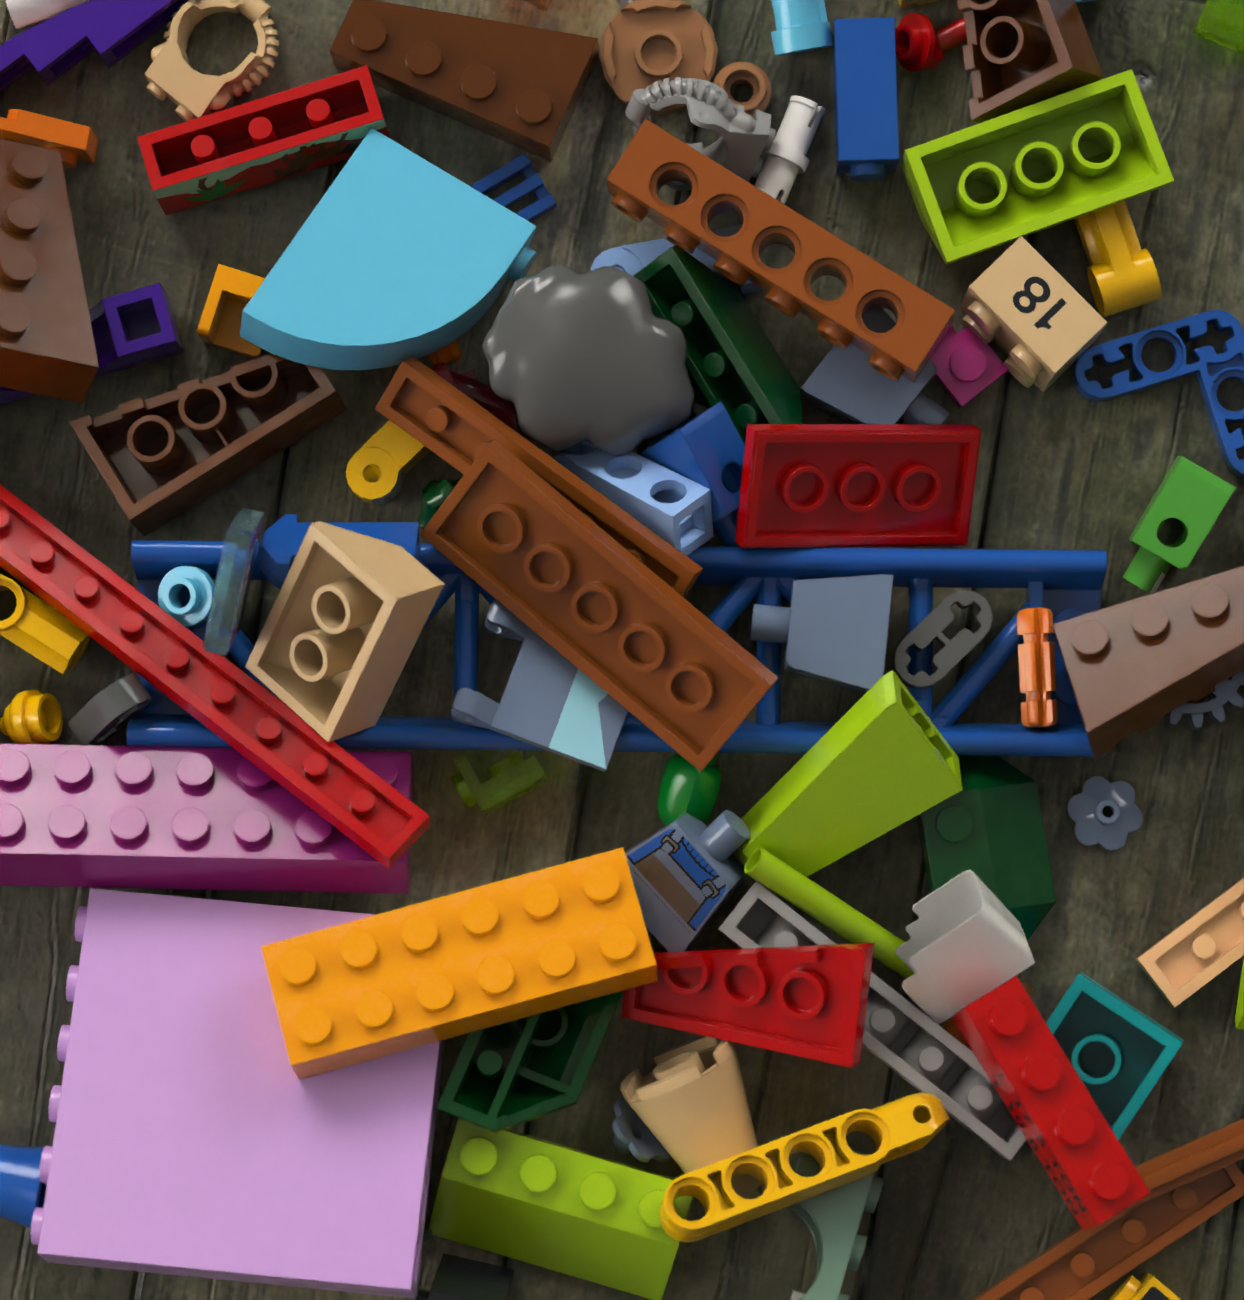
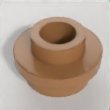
M734 62L725 66L716 75L713 83L721 87L733 103L744 106L745 113L753 117L756 109L763 112L767 109L771 99V83L766 73L760 67L749 62ZM745 84L751 88L753 96L746 102H737L731 97V89L735 85Z

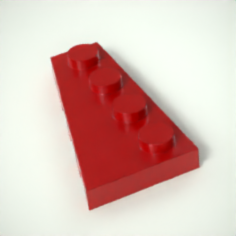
M874 943L653 953L657 965L658 981L624 990L621 1018L853 1068L860 1062Z

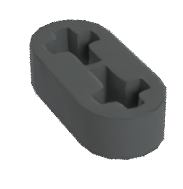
M956 591L946 597L901 641L894 651L893 669L902 683L909 688L926 689L938 683L991 629L993 615L987 600L974 591ZM956 604L959 608L965 609L971 604L976 607L979 613L976 615L974 622L979 627L978 631L972 633L964 628L951 640L942 633L954 619L953 613L949 610L951 606ZM935 639L943 647L930 662L936 671L929 676L921 670L913 676L906 669L911 659L905 651L913 646L920 652Z
M135 672L115 681L97 693L68 722V725L81 745H98L127 726L131 717L138 715L153 698Z

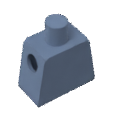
M882 307L868 310L862 318L865 326L876 333L887 332L896 325V322ZM849 344L846 350L834 345L800 389L801 399L805 403L845 424H899L900 421L904 424H943L950 415L948 411L923 393L934 379L938 370L930 359L914 383L904 376H901L898 382L874 370L867 363L870 355L852 344Z
M880 574L793 581L790 608L760 604L753 605L750 640L786 644L783 671L865 694L884 675L893 575Z

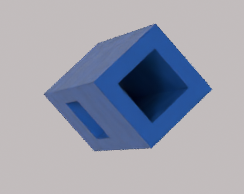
M894 17L834 19L832 29L836 173H850V180L858 182L883 180L886 178V172H896L899 161Z

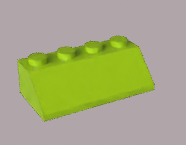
M1132 69L906 149L900 164L920 220L945 264L1011 242L1020 236L1025 237L1173 184L1174 182Z
M458 1118L441 1175L429 1228L432 1230V1235L651 1300H662L680 1241H676L666 1234L660 1223L659 1211L666 1189L676 1178L511 1129L493 1133ZM688 1195L681 1196L673 1201L675 1212L684 1220L687 1219L693 1198Z

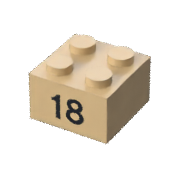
M1022 236L968 287L960 309L966 314L962 319L964 326H968L985 345L992 341L1008 357L1004 364L1016 380L1027 388L1034 383L1042 392L1054 383L1085 350L1094 344L1108 323Z

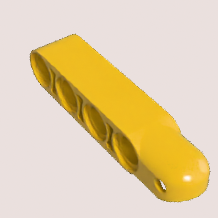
M924 1092L907 1095L873 1109H859L848 1112L676 1178L666 1189L660 1206L659 1218L661 1226L666 1234L676 1241L688 1243L704 1239L867 1177L877 1171L881 1164L925 1147L948 1123L950 1118L941 1100L934 1094ZM855 1131L865 1132L874 1140L876 1152L866 1156L856 1154L848 1146L846 1135ZM794 1153H807L818 1162L820 1173L813 1177L799 1176L790 1167L788 1158ZM740 1174L752 1175L762 1185L763 1194L755 1199L742 1198L733 1190L731 1179ZM681 1196L695 1197L703 1204L706 1215L697 1221L684 1220L675 1212L673 1201Z

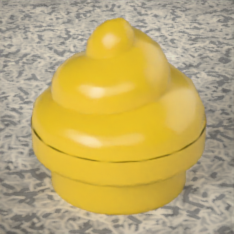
M36 689L17 693L11 703L5 708L3 717L0 718V731L15 744H49L50 741H55L60 737L63 729V715L57 699L50 693L42 694Z

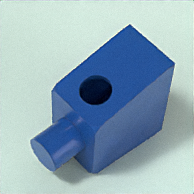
M720 401L682 424L677 430L667 433L638 454L711 489L713 528L725 546L740 547L735 542L745 444L726 408Z

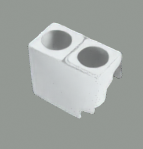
M971 870L959 874L913 905L912 910L919 918L906 926V932L911 936L910 940L897 947L895 952L915 973L903 980L902 987L905 993L938 1025L1035 964L1020 922Z

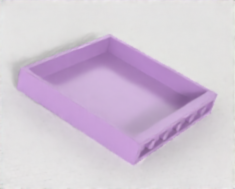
M90 888L88 905L79 906L75 920V941L82 942L79 965L70 966L66 982V999L73 1002L70 1025L61 1026L58 1037V1061L65 1062L62 1085H53L49 1099V1121L56 1122L53 1146H44L40 1160V1182L47 1183L44 1208H35L31 1222V1244L38 1245V1255L48 1263L416 1299L446 1039L298 1079L290 1064L261 946L376 914Z

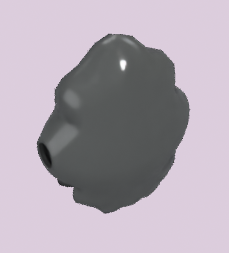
M560 264L550 266L535 276L524 277L515 281L482 346L484 356L489 364L491 389L499 397L513 402L519 428L526 436L555 451H561L587 441L591 442L599 450L612 456L630 453L646 439L677 430L691 416L695 395L685 365L686 339L680 327L669 320L658 318L652 314L647 288L642 281L615 267L603 266L584 274H578L569 267Z

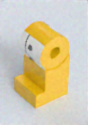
M388 420L349 460L346 468L347 483L354 494L364 502L375 505L387 503L399 492L402 478L431 450Z

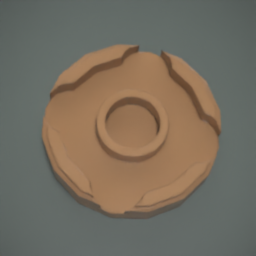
M633 0L622 8L619 14L614 16L603 32L599 60L605 84L619 102L628 106L634 90L645 89L658 80L663 82L664 78L674 80L675 77H688L712 82L715 76L718 48L712 27L704 16L702 18L699 12L692 9L688 3L682 0ZM674 104L666 106L660 111L652 109L650 114L664 116L687 109L686 104Z

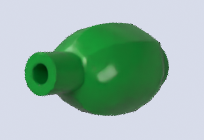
M718 753L701 772L680 754H674L669 757L659 783L656 802L658 816L665 826L686 813L701 820L704 824L706 823L715 804L721 783V774L715 765Z

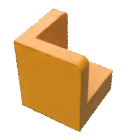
M218 264L197 327V334L204 343L253 358L261 356L262 348L250 343L239 335L242 311L265 278Z

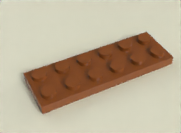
M496 439L484 447L419 534L700 772L709 764L779 678Z

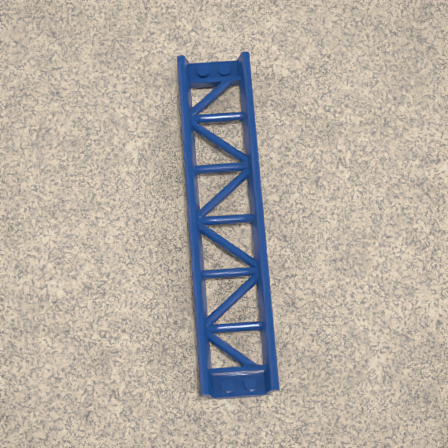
M132 540L131 561L136 578L138 579L137 590L159 606V585L163 577L170 570L179 566L198 567L204 570L212 580H243L251 541ZM420 543L421 564L444 583L424 627L455 592L454 702L460 688L466 687L478 692L479 592L490 605L496 599L430 543ZM700 546L687 556L704 568L694 585H734L707 616L724 632L730 628L756 596L757 604L782 607V596L790 605L793 581L880 574L893 575L892 587H908L909 633L933 611V587L1026 588V602L1019 611L1026 608L1050 609L1053 613L1054 624L1101 609V589L1107 569L1106 550L741 548L735 546ZM256 552L251 580H268L257 564ZM185 585L180 591V602L183 607L190 601V591ZM218 601L214 611L207 620L199 625L186 627L209 646H211L212 632L241 669L276 696L245 668L254 645L241 629L229 649L234 620ZM1017 613L934 710L933 686L920 690L908 687V691L957 755L1093 757L1060 654L1055 631L1053 634H1048V642H1054L1056 691L1051 692V700H1057L1058 721L1056 725L1030 728L1023 726V724L955 723L1016 652L1018 644L1023 643V636L1017 635ZM757 641V660L779 678L757 704L756 721H743L718 753L806 754L836 722L781 721V644ZM933 641L920 652L911 646L909 648L911 660L908 664V672L914 676L922 670L929 676L932 675L933 667L930 662L933 658ZM137 673L153 700L138 715L132 716L127 724L128 746L231 747ZM629 711L626 714L613 752H676ZM379 717L376 726L334 740L336 744L344 749L547 751L491 729L461 723L454 720L453 717Z

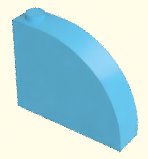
M371 127L243 309L239 336L269 353L293 362L318 368L370 370L399 365L402 360L411 356L419 359L452 343L471 329L487 313L511 279L516 281L526 276L537 256V252L530 248L536 225Z

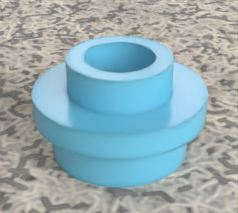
M179 566L170 570L163 577L158 589L159 607L185 627L196 626L207 620L214 611L218 600L217 588L211 577L204 570L195 566ZM184 585L190 591V601L185 607L180 602V591Z

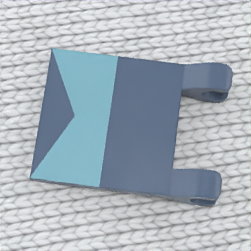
M494 600L490 605L484 623L487 632L499 637L523 641L500 703L475 690L466 687L460 688L453 702L451 716L454 720L461 723L491 729L605 772L628 710L498 600Z

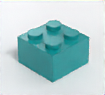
M1083 972L1077 975L1046 1022L1118 1140L1185 1041Z

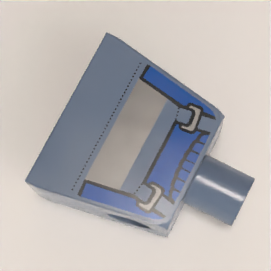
M725 810L708 827L701 820L686 813L625 852L645 926L668 952L686 951L692 946L747 875L744 873L743 865L733 856V853L750 838L751 834L743 820L730 810Z

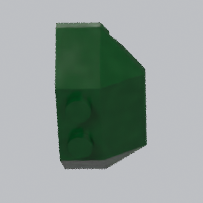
M678 245L670 247L633 276L646 285L652 314L658 318L669 320L680 327L686 339L685 365L695 396L691 416L685 422L721 401L744 444L747 424H803L800 388L735 286Z
M957 755L959 757L963 790L916 816L929 894L959 874L971 870L1020 922L1028 941L1056 903L1036 781L999 756Z
M624 990L468 1033L439 1101L437 1110L497 1133L577 1104Z

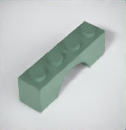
M851 1149V1150L854 1151L856 1154L863 1155V1156L868 1155V1154H865V1153H862V1152H859V1151H856V1150ZM800 1152L794 1172L799 1176L813 1177L820 1173L819 1164L811 1155ZM872 1173L867 1177L788 1206L802 1219L809 1229L817 1256L816 1272L812 1285L799 1300L850 1299V1295L840 1292L846 1269L857 1272L867 1236L857 1234L863 1211L874 1213L884 1178L875 1176Z

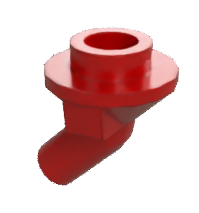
M908 13L902 18L895 30L896 57L902 67L908 72L935 69L943 60L942 52L967 42L964 18L934 30L928 16L922 13Z

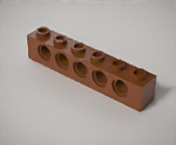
M647 119L644 120L606 179L609 194L614 196L611 204L621 213L640 223L645 216L665 228L662 235L674 246L678 245L689 254H693L695 249L698 248L716 260L713 267L721 275L741 286H744L746 281L749 280L768 292L764 299L774 308L795 318L798 312H801L819 324L816 332L841 349L846 350L849 344L859 348L870 355L867 363L874 370L893 381L898 382L900 377L904 376L914 383L953 323L955 314L953 308ZM671 181L683 182L692 190L689 198L678 205L666 204L658 197V193L663 185ZM729 212L737 215L743 222L741 229L729 237H722L713 233L709 228V223L713 217L720 213ZM782 244L793 252L794 258L786 267L773 269L761 261L760 254L769 245ZM826 275L837 277L846 288L844 293L832 301L819 299L811 290L813 282L819 277ZM875 307H883L895 315L897 323L887 332L876 333L865 326L862 318L868 310Z

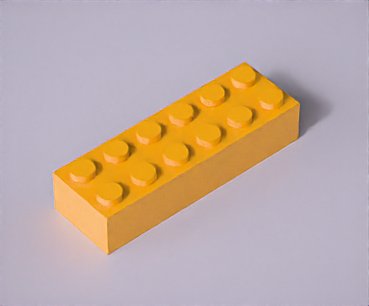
M623 847L261 946L290 1064L298 1079L658 981L656 961Z

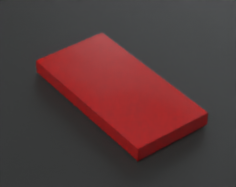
M747 424L735 542L741 548L967 546L982 430L973 424Z

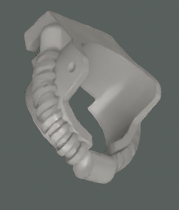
M675 77L674 80H671V78H664L663 82L658 80L645 89L633 91L625 114L631 120L634 136L645 119L652 122L650 116L652 109L660 111L666 106L686 104L691 123L701 128L716 131L721 135L716 142L706 148L702 142L687 145L749 182L751 177H758L763 163V157L760 155L763 149L770 150L775 137V129L770 128L771 114L756 109L752 117L744 112V106L733 103L721 87L701 79ZM680 181L666 183L668 187L675 190H691L688 185Z

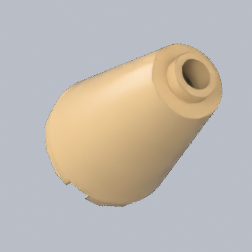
M701 1036L686 1041L655 1056L653 1059L657 1066L653 1072L644 1078L637 1068L621 1082L620 1090L627 1103L685 1174L758 1147L734 1042L726 1040L718 1042L717 1038ZM740 1174L731 1179L732 1188L740 1197L755 1199L759 1196L757 1188L761 1184L752 1175Z

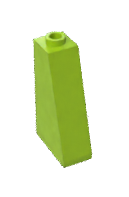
M892 670L883 675L741 818L751 834L750 838L738 848L742 863L745 866L750 855L757 848L762 847L808 877L962 791L959 757Z

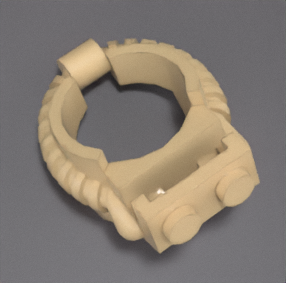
M188 0L187 3L182 4L179 7V11L174 12L171 16L173 18L172 22L168 21L167 23L168 31H165L163 35L166 42L161 43L151 51L153 62L144 74L149 82L146 88L161 101H164L166 97L178 106L175 112L185 121H190L212 114L211 110L224 108L231 99V95L239 97L242 96L244 91L248 93L252 91L251 87L254 85L259 86L262 83L261 79L269 76L268 70L270 68L273 69L275 65L273 60L278 57L276 48L279 47V41L276 40L278 32L276 29H273L275 24L272 19H268L272 7L265 1ZM213 13H242L253 22L257 32L258 46L256 53L251 52L233 71L220 76L202 74L192 69L186 50L188 38L193 28L203 18Z

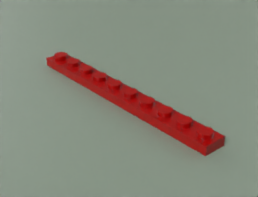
M0 484V567L388 869L430 827V815L334 741L328 743L285 703Z

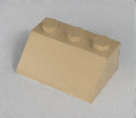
M317 521L311 523L245 668L328 743L376 726L444 583L401 546Z

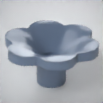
M1093 776L1087 779L1083 784L1082 793L1072 796L1066 805L1068 816L1075 822L1074 836L1078 842L1087 846L1099 843L1104 849L1109 851L1123 847L1128 833L1140 828L1143 821L1141 810L1134 804L1135 791L1133 787L1125 781L1110 783L1101 776ZM1104 807H1109L1112 811L1109 818L1105 817L1102 813Z
M624 1096L616 1100L614 1111L617 1118L613 1121L612 1125L616 1134L613 1140L616 1149L623 1155L632 1154L642 1162H648L652 1158L659 1162L669 1159L671 1157L627 1103Z

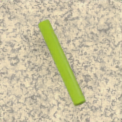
M762 847L757 848L750 855L744 867L745 874L852 944L874 943L873 958L905 979L915 974L895 953L897 947L905 943V941Z

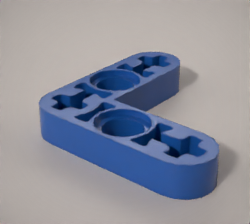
M1211 310L1095 345L1085 350L1079 357L1072 373L1073 384L1081 396L1086 400L1096 403L1111 401L1196 375L1223 461L1229 472L1237 478L1244 480V459L1239 460L1236 454L1244 446L1241 428L1239 427L1232 433H1229L1226 424L1244 421V409L1234 412L1226 410L1217 400L1216 393L1218 385L1225 380L1235 379L1244 384V331L1238 319L1229 312ZM1207 324H1213L1217 332L1227 331L1230 339L1222 345V353L1216 354L1213 346L1207 345L1194 349L1190 354L1196 363H1186V347L1177 332L1185 331L1186 343L1202 338L1206 334ZM1159 340L1168 344L1174 352L1173 366L1165 372L1149 370L1141 359L1142 347L1146 343ZM1129 349L1130 367L1139 380L1130 382L1129 370L1114 374L1108 381L1109 388L1102 389L1098 381H1087L1085 374L1092 369L1093 359H1100L1103 367L1114 366L1122 363L1125 359L1120 350Z

